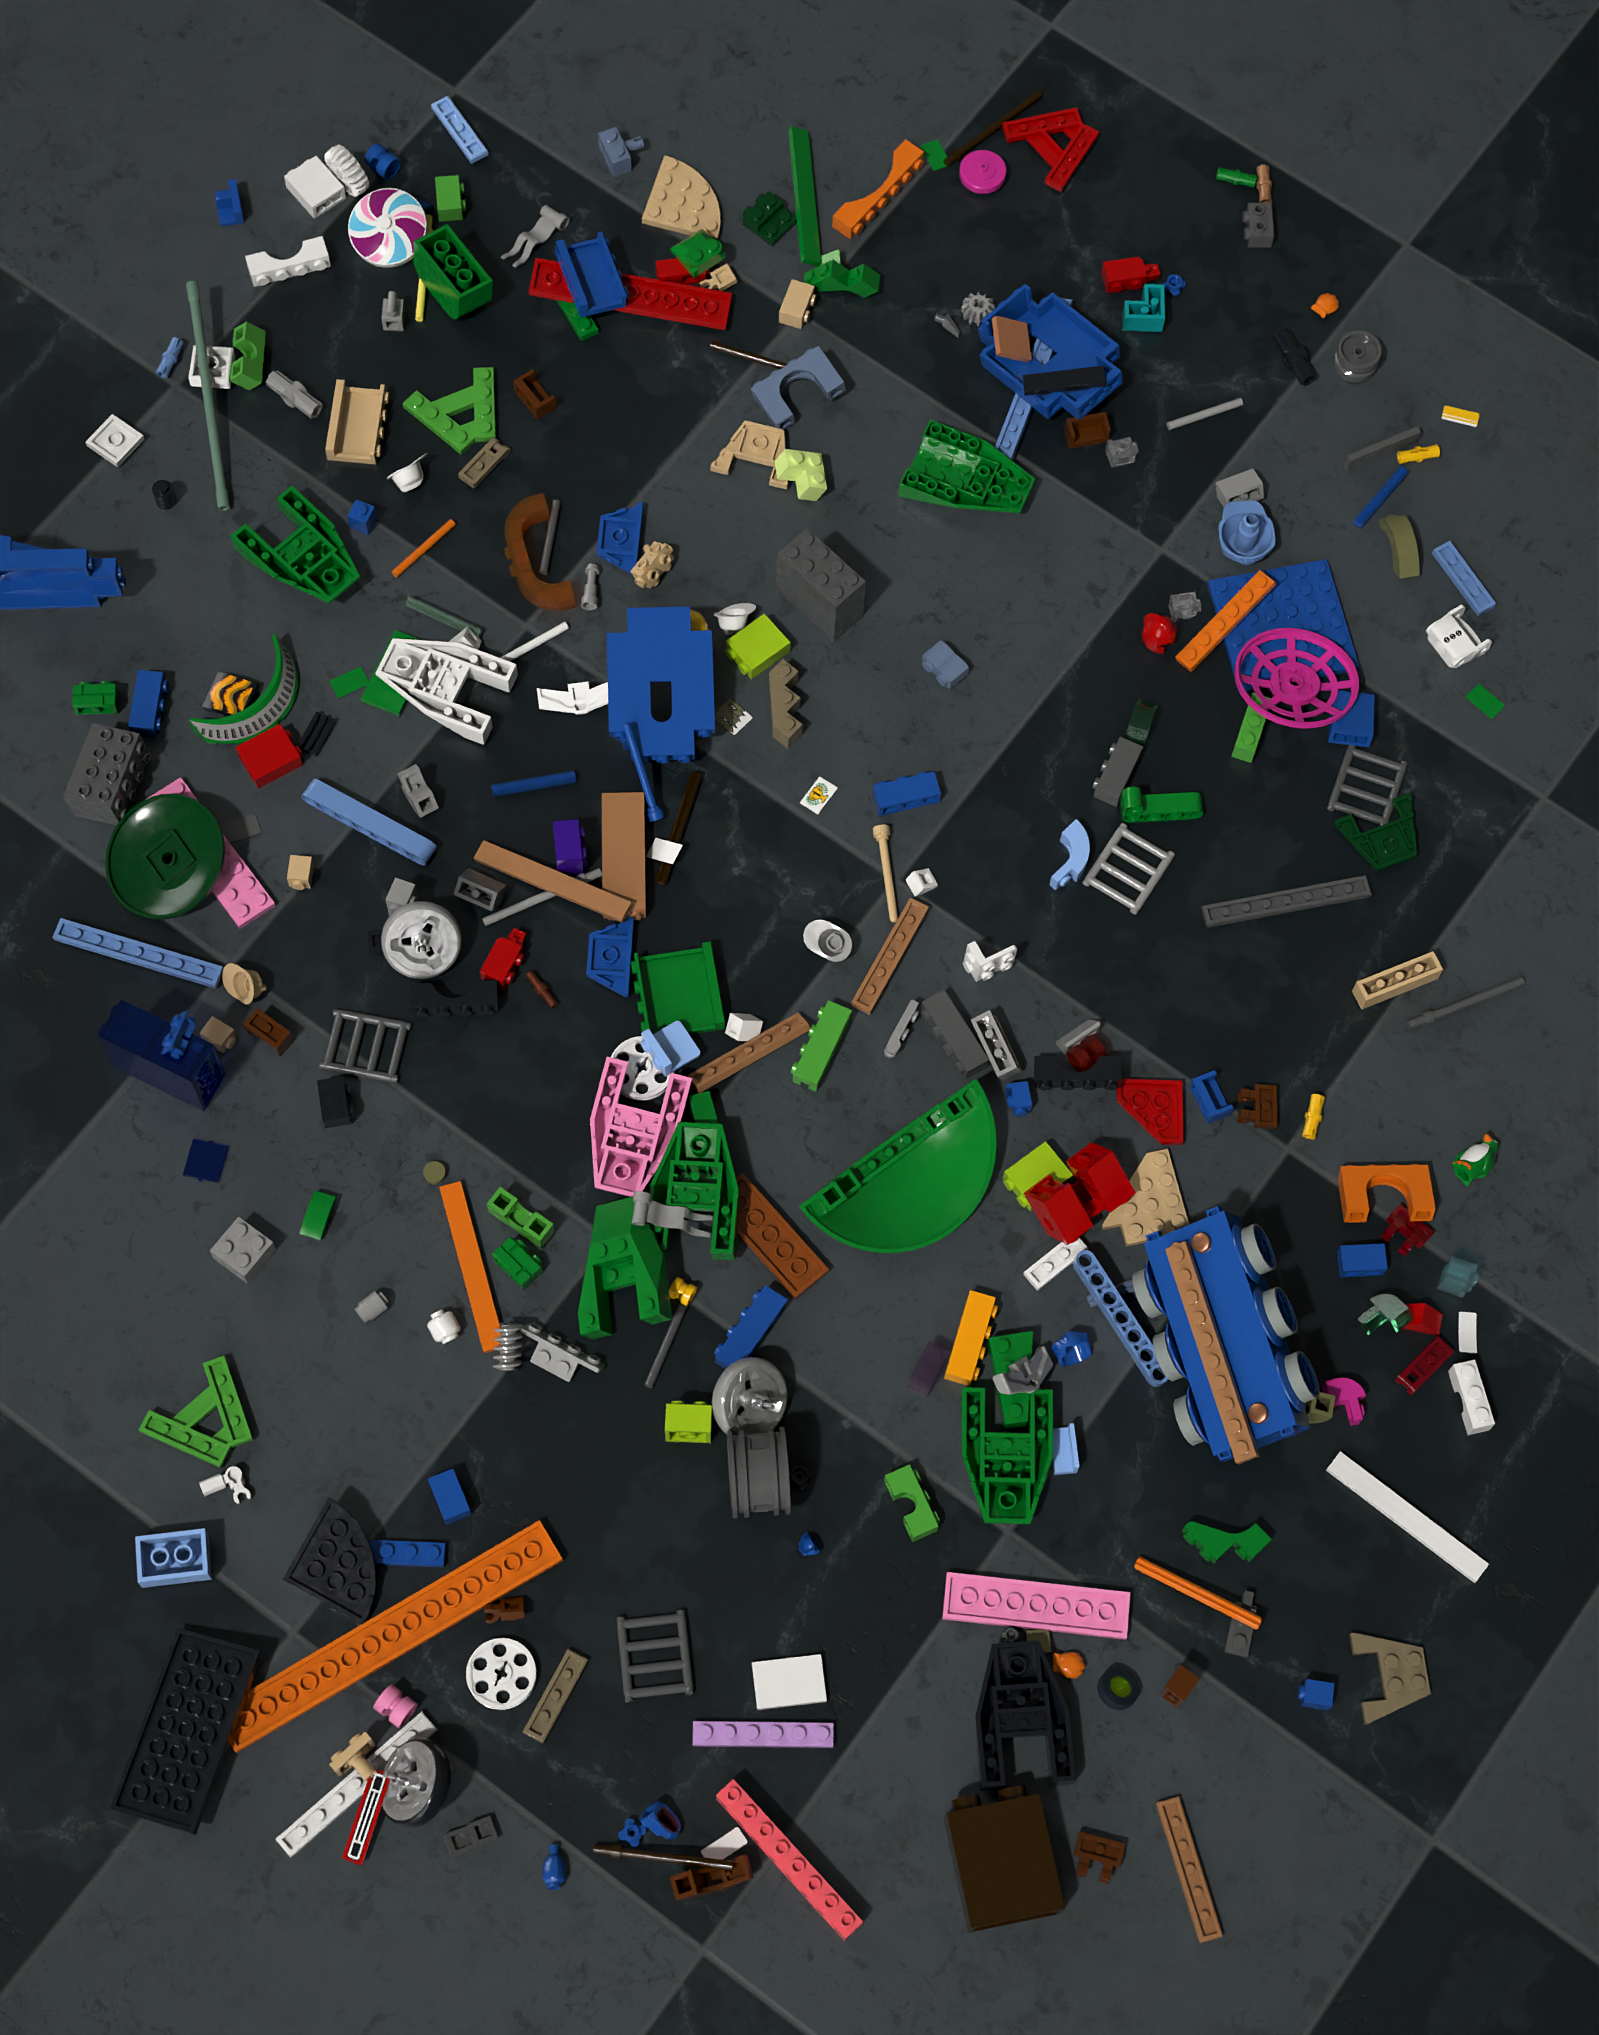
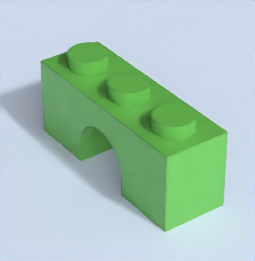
M244 322L234 329L233 347L239 349L244 356L231 363L230 382L251 390L261 384L263 380L262 371L266 331L248 322Z
M1252 692L1251 699L1258 705L1262 704L1257 695ZM1249 705L1231 757L1251 763L1266 718Z
M499 1187L487 1203L489 1213L541 1249L555 1232L552 1222L537 1212L533 1214L526 1210L516 1197Z
M907 1465L885 1475L884 1482L893 1501L906 1497L915 1504L916 1509L914 1512L904 1516L903 1519L912 1542L937 1532L940 1520L936 1511H931L928 1505L930 1503L926 1490H921L919 1485L921 1479L917 1470H912L911 1466Z

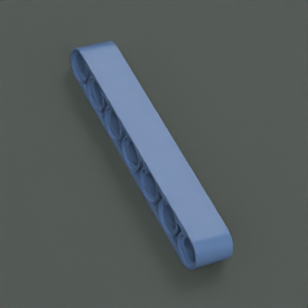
M313 779L301 796L309 805L420 865L425 866L437 849L436 845L429 839L320 780Z
M1088 1250L1080 1251L1073 1261L1075 1271L1147 1382L1154 1387L1162 1386L1168 1378L1159 1366L1149 1338L1095 1255ZM1079 1258H1087L1090 1265L1087 1267L1081 1266ZM1098 1276L1102 1284L1099 1286L1094 1285L1091 1277ZM1111 1295L1114 1299V1304H1106L1103 1296ZM1116 1314H1123L1126 1317V1323H1119L1116 1320ZM1128 1333H1136L1138 1342H1131L1128 1339ZM1142 1351L1148 1352L1151 1360L1143 1361L1140 1353ZM1154 1370H1159L1163 1374L1161 1381L1153 1377Z

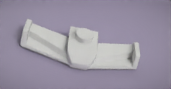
M589 682L568 684L569 692L537 688L539 709L580 715L588 714L589 711L608 704V682L590 689Z

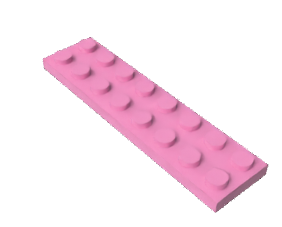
M181 777L150 796L180 794L197 800ZM224 836V864L212 893L238 928L241 929L274 908L275 903Z
M947 1572L942 1619L1126 1640L1130 1592Z

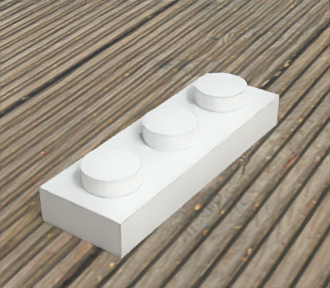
M1080 1238L1069 1245L1061 1242L1028 1268L1023 1275L1039 1291L1070 1266L1080 1251L1088 1250L1089 1248Z

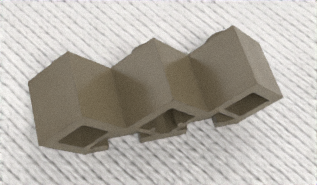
M782 659L769 672L772 737L789 749L802 736L803 724L793 717L800 709V697L791 691L798 683V670Z

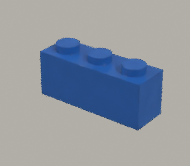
M138 670L128 727L131 732L139 733L142 737L157 738V732L162 728V718H160L161 711L165 710L164 693L168 692V680H165L163 672Z
M923 771L916 776H902L894 781L878 782L876 785H873L872 795L878 815L884 816L939 803L941 792L935 772L928 773Z

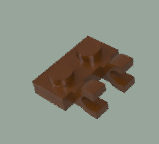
M1255 1084L1253 1090L1241 1088L1240 1093H1237V1102L1246 1103L1254 1101V1111L1241 1109L1240 1113L1237 1114V1123L1254 1122V1128L1276 1129L1277 1086Z
M1079 1831L1073 1854L1074 1857L1080 1858L1075 1876L1085 1878L1089 1862L1093 1861L1103 1864L1099 1882L1108 1884L1113 1867L1119 1869L1121 1866L1125 1844Z

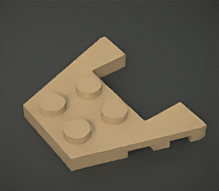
M745 420L732 436L726 448H723L716 461H713L710 471L728 475L733 458L743 459L773 467L769 485L787 490L788 480L777 479L775 460L785 450L784 430Z

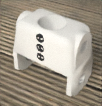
M1464 605L1451 610L1444 617L1431 624L1426 630L1428 641L1450 668H1458L1465 663L1477 659L1485 654L1492 644L1490 639L1481 643L1470 626L1460 618L1466 609Z

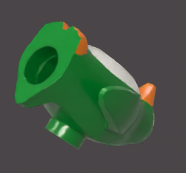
M1485 1134L1481 1144L1471 1146L1454 1158L1452 1162L1454 1172L1465 1186H1470L1475 1178L1487 1176L1488 1171L1494 1167L1496 1154L1499 1150L1497 1141L1488 1134Z

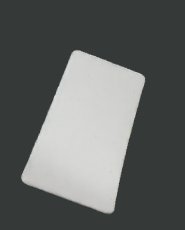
M1459 1312L1460 1352L1477 1353L1476 1313Z
M736 1827L701 1850V1853L705 1858L723 1860L745 1845L747 1840L739 1827Z

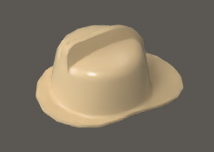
M234 963L227 964L223 969L222 980L227 992L246 1005L250 1004L254 998L259 997L261 992L267 988L262 983L259 973L254 970L243 969Z

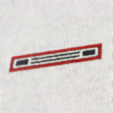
M377 1770L375 1775L367 1781L342 1859L361 1866L390 1782L389 1778L383 1777L384 1772Z

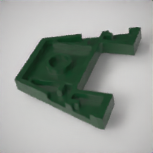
M1411 793L1392 800L1399 820L1361 833L1352 814L1334 820V826L1376 872L1414 859L1417 856Z

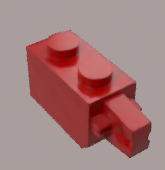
M1133 257L1103 262L1101 274L1106 293H1118L1123 290L1144 288L1146 282L1159 279L1160 271L1158 264H1144L1143 259Z
M514 928L507 938L502 937L496 940L480 970L481 980H497L498 988L503 990L507 984L510 985L515 977L514 971L517 966H521L525 957L522 948L526 938L525 932Z

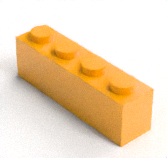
M970 1290L944 1379L970 1386L972 1380H977L980 1368L976 1367L978 1359L983 1360L986 1347L982 1346L984 1338L989 1339L992 1326H989L988 1323L990 1318H995L998 1308L997 1305H994L996 1297Z

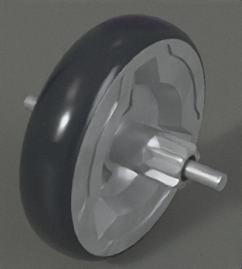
M422 1738L406 1741L391 1754L383 1769V1777L389 1778L390 1782L382 1803V1809L393 1823L402 1827L414 1828L426 1824L441 1810L450 1789L451 1767L445 1751L437 1743ZM417 1765V1771L413 1772L414 1767Z

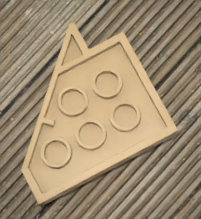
M1168 1149L1146 1153L1129 1181L1136 1194L1130 1197L1127 1203L1120 1205L1109 1213L1102 1224V1230L1120 1226L1125 1245L1128 1247L1148 1242L1146 1235L1155 1231H1160L1165 1235L1189 1225Z

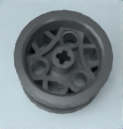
M779 1427V1432H773V1428H768V1433L743 1434V1430H738V1435H732V1431H727L732 1518H737L738 1513H743L744 1518H747L749 1513L773 1511L775 1516L779 1515V1510H785V1514L789 1515L791 1512L790 1483L785 1428Z

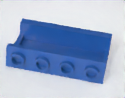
M602 231L597 232L596 239L566 246L564 240L556 241L555 254L580 318L625 307L626 298L629 297L627 287L622 285L621 272L615 267L616 260L614 254L609 252V241L607 238H604Z

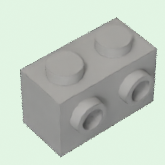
M1254 469L1215 482L1217 498L1223 507L1229 502L1258 501L1264 498L1263 483Z
M395 877L385 899L389 916L399 907L419 901L415 884Z

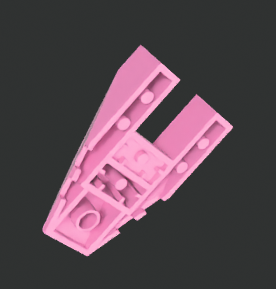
M606 1057L590 1117L594 1185L597 1189L632 1197L636 1191L643 1192L658 1169L676 1126L682 1120L692 1078L674 1073L670 1074L661 1112L657 1114L618 1104L628 1069V1062Z

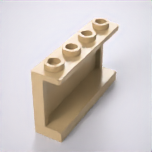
M336 380L325 449L327 460L376 464L377 457L381 456L379 441L384 437L382 422H386L387 417L385 404H389V392H386L385 384H381L380 390L346 387L345 380Z

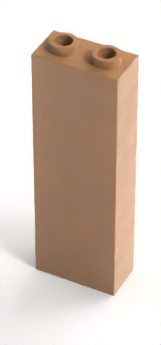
M644 792L602 793V890L632 902L633 905L626 918L634 917V920L646 918ZM603 915V918H607L608 920L615 921L614 919L609 918V917Z

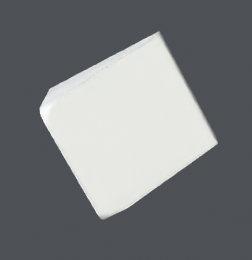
M929 868L913 871L906 879L914 896H920L938 887Z

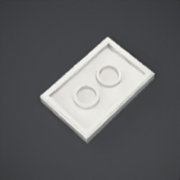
M821 1654L752 1662L757 1710L827 1702Z

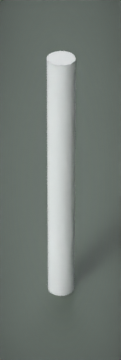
M563 622L500 658L510 662L568 630V625L566 622Z

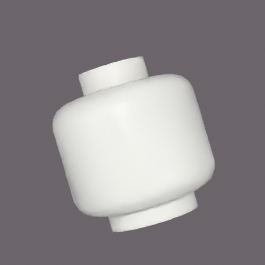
M443 1309L430 1315L432 1320L428 1322L427 1327L436 1342L442 1341L445 1344L459 1336L458 1332L461 1327L453 1312L448 1311L444 1313Z

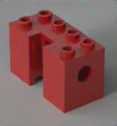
M1093 1142L1066 1161L1077 1180L1073 1185H1070V1183L1064 1185L1054 1180L1048 1174L1024 1192L1046 1234L1066 1245L1076 1242L1079 1236L1093 1226L1091 1219L1102 1210L1111 1213L1120 1205L1127 1203L1130 1197L1136 1194L1113 1151Z

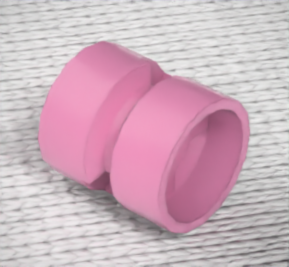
M391 1684L379 1696L373 1709L383 1717L388 1715L389 1721L400 1729L411 1718L418 1704L408 1696L402 1697L403 1692Z

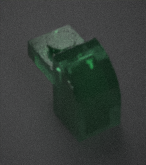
M1137 700L1125 739L1144 748L1158 705Z
M1380 1294L1372 1297L1370 1301L1373 1307L1365 1310L1357 1318L1367 1335L1384 1322L1397 1333L1413 1320L1409 1308L1398 1297L1391 1294Z

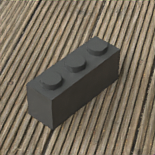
M1122 737L1119 738L1117 744L1113 742L1108 753L1111 757L1109 761L1104 760L1100 770L1103 772L1101 778L1096 777L1092 786L1095 789L1094 798L1117 807L1121 793L1126 788L1141 756L1143 746Z

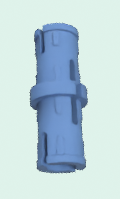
M173 337L171 339L166 352H163L161 356L163 359L156 370L158 376L162 373L160 377L168 378L173 364H176L178 361L177 356L184 345L183 341L178 343V338Z

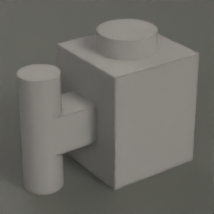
M394 291L388 293V299H383V330L403 331L405 318L404 300L396 298L397 293Z

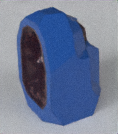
M659 1800L649 1805L639 1818L644 1827L665 1839H675L681 1830L678 1817L667 1805Z

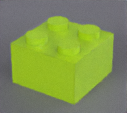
M672 1401L671 1404H666L665 1441L711 1443L712 1405H707L706 1402H694V1405L685 1404L683 1401Z

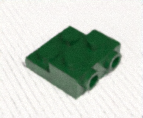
M768 191L765 195L761 193L755 201L756 204L753 207L747 206L742 215L743 225L773 247L797 224V216L783 207L784 202Z

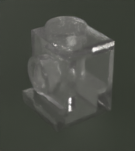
M1130 437L1115 441L1107 440L1105 452L1111 468L1135 461L1138 447L1136 442L1131 441Z
M1195 592L1170 596L1168 606L1174 623L1177 622V618L1189 619L1201 611L1200 599L1196 598Z

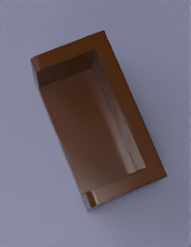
M533 369L513 381L514 392L537 420L557 408L556 397L554 395L549 396L536 380V372Z
M1106 412L1085 415L1080 420L1075 417L1066 419L1064 433L1069 449L1108 442L1110 425Z
M258 1008L243 1023L247 1034L251 1035L253 1033L275 1049L276 1055L279 1057L294 1042L289 1030Z
M1180 1665L1159 1695L1178 1709L1195 1687L1199 1678Z

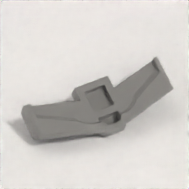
M1045 1345L1036 1349L1030 1361H1028L1027 1356L1018 1359L1009 1365L1011 1372L993 1376V1381L999 1393L1002 1394L1033 1393L1040 1388V1384L1054 1364Z

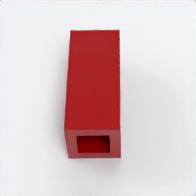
M677 258L656 261L657 280L690 285L706 280V274H709V269L693 278Z

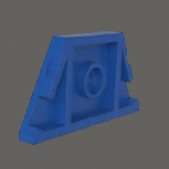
M643 502L636 503L637 506L629 509L622 508L614 513L600 516L597 556L631 574L630 571L638 561Z
M634 917L627 918V921L618 925L612 924L607 926L604 930L589 933L587 977L624 997L629 995Z

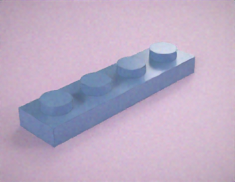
M1451 541L1433 549L1432 555L1477 616L1495 607L1496 602Z

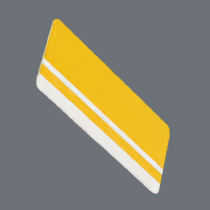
M1444 406L1442 419L1477 427L1479 413Z

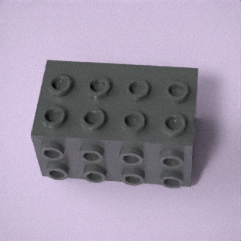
M92 723L63 796L74 816L117 826L122 817L129 811L131 802L135 800L138 783L142 781L145 765L149 763L151 758L150 751L141 735L131 731Z

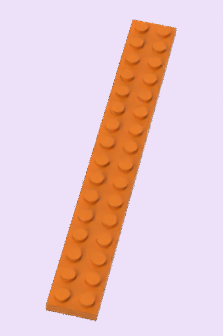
M541 1521L535 1522L249 1690L230 1741L236 1754L484 1608V1605L491 1604L562 1562L561 1555Z

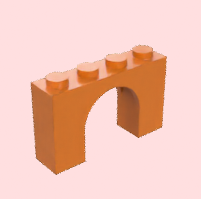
M1371 1164L1367 1166H1340L1337 1179L1344 1223L1366 1222L1369 1213L1367 1191L1378 1185L1394 1187L1404 1195L1407 1201L1410 1221H1432L1436 1208L1428 1165L1391 1164L1377 1166Z

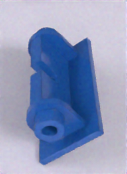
M188 1011L176 1014L170 1024L172 1027L170 1034H167L162 1042V1046H164L161 1052L162 1055L171 1052L173 1058L179 1059L180 1056H183L189 1041L181 1037L183 1035L190 1038L196 1026V1019L194 1017H186Z

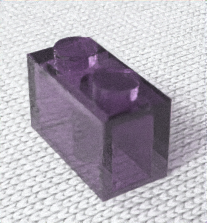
M929 1341L909 1379L908 1387L928 1397L948 1359L949 1351Z

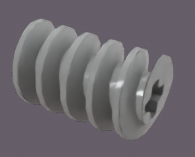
M499 1323L501 1327L494 1329V1332L500 1333V1336L494 1338V1341L499 1342L500 1345L493 1347L494 1350L500 1352L499 1355L493 1356V1359L498 1360L499 1363L493 1365V1368L506 1371L520 1370L516 1366L521 1365L522 1361L516 1359V1357L522 1355V1352L517 1350V1348L522 1347V1342L517 1341V1339L522 1338L523 1334L517 1332V1330L522 1329L523 1325Z

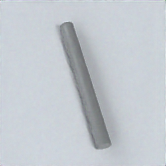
M1241 398L1181 417L1167 422V428L1171 430L1243 405V401Z

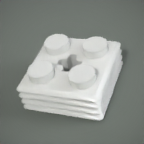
M194 345L189 381L191 386L202 387L196 345ZM206 346L212 388L229 389L231 387V363L235 360L233 348Z

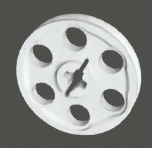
M638 1036L622 1042L614 1050L611 1058L617 1059L620 1054L628 1055L626 1075L629 1077V1081L623 1084L621 1094L632 1100L646 1101L654 1099L666 1091L670 1074L667 1075V1080L664 1083H657L655 1081V1076L662 1072L655 1068L652 1062L653 1058L649 1052L639 1053L636 1051V1046L642 1041V1036ZM646 1062V1071L642 1070L638 1074L637 1066L641 1067ZM640 1084H645L648 1087V1091L645 1094H639L636 1091V1087Z
M508 1638L492 1639L480 1645L471 1655L466 1669V1680L472 1695L482 1705L496 1710L510 1709L524 1702L531 1694L537 1677L536 1665L531 1653L521 1643ZM499 1644L506 1647V1653L502 1657H497L493 1654L494 1647ZM524 1654L527 1657V1663L524 1666H517L514 1663L517 1655ZM479 1658L487 1661L486 1668L481 1671L474 1668V1662ZM505 1667L507 1677H502L498 1681V1675L495 1672L497 1670L501 1671ZM520 1677H525L529 1680V1686L526 1689L521 1690L516 1687V1681ZM481 1681L489 1685L488 1691L484 1694L477 1693L475 1689L476 1685ZM500 1691L509 1693L510 1699L506 1703H499L496 1697Z

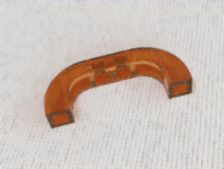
M544 493L527 497L510 511L505 523L507 547L504 548L506 560H511L512 565H509L511 577H516L518 587L523 596L537 607L551 611L576 608L575 596L570 580L549 584L540 581L532 571L523 535L530 526L549 521V510Z

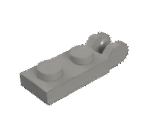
M913 999L908 1004L884 1049V1055L889 1059L896 1056L901 1046L900 1039L904 1041L910 1030L906 1028L910 1021L914 1023L920 1012L916 1010L919 1003Z

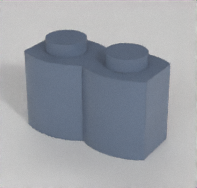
M942 640L922 655L924 669L929 673L935 674L939 684L949 689L969 674L968 665Z

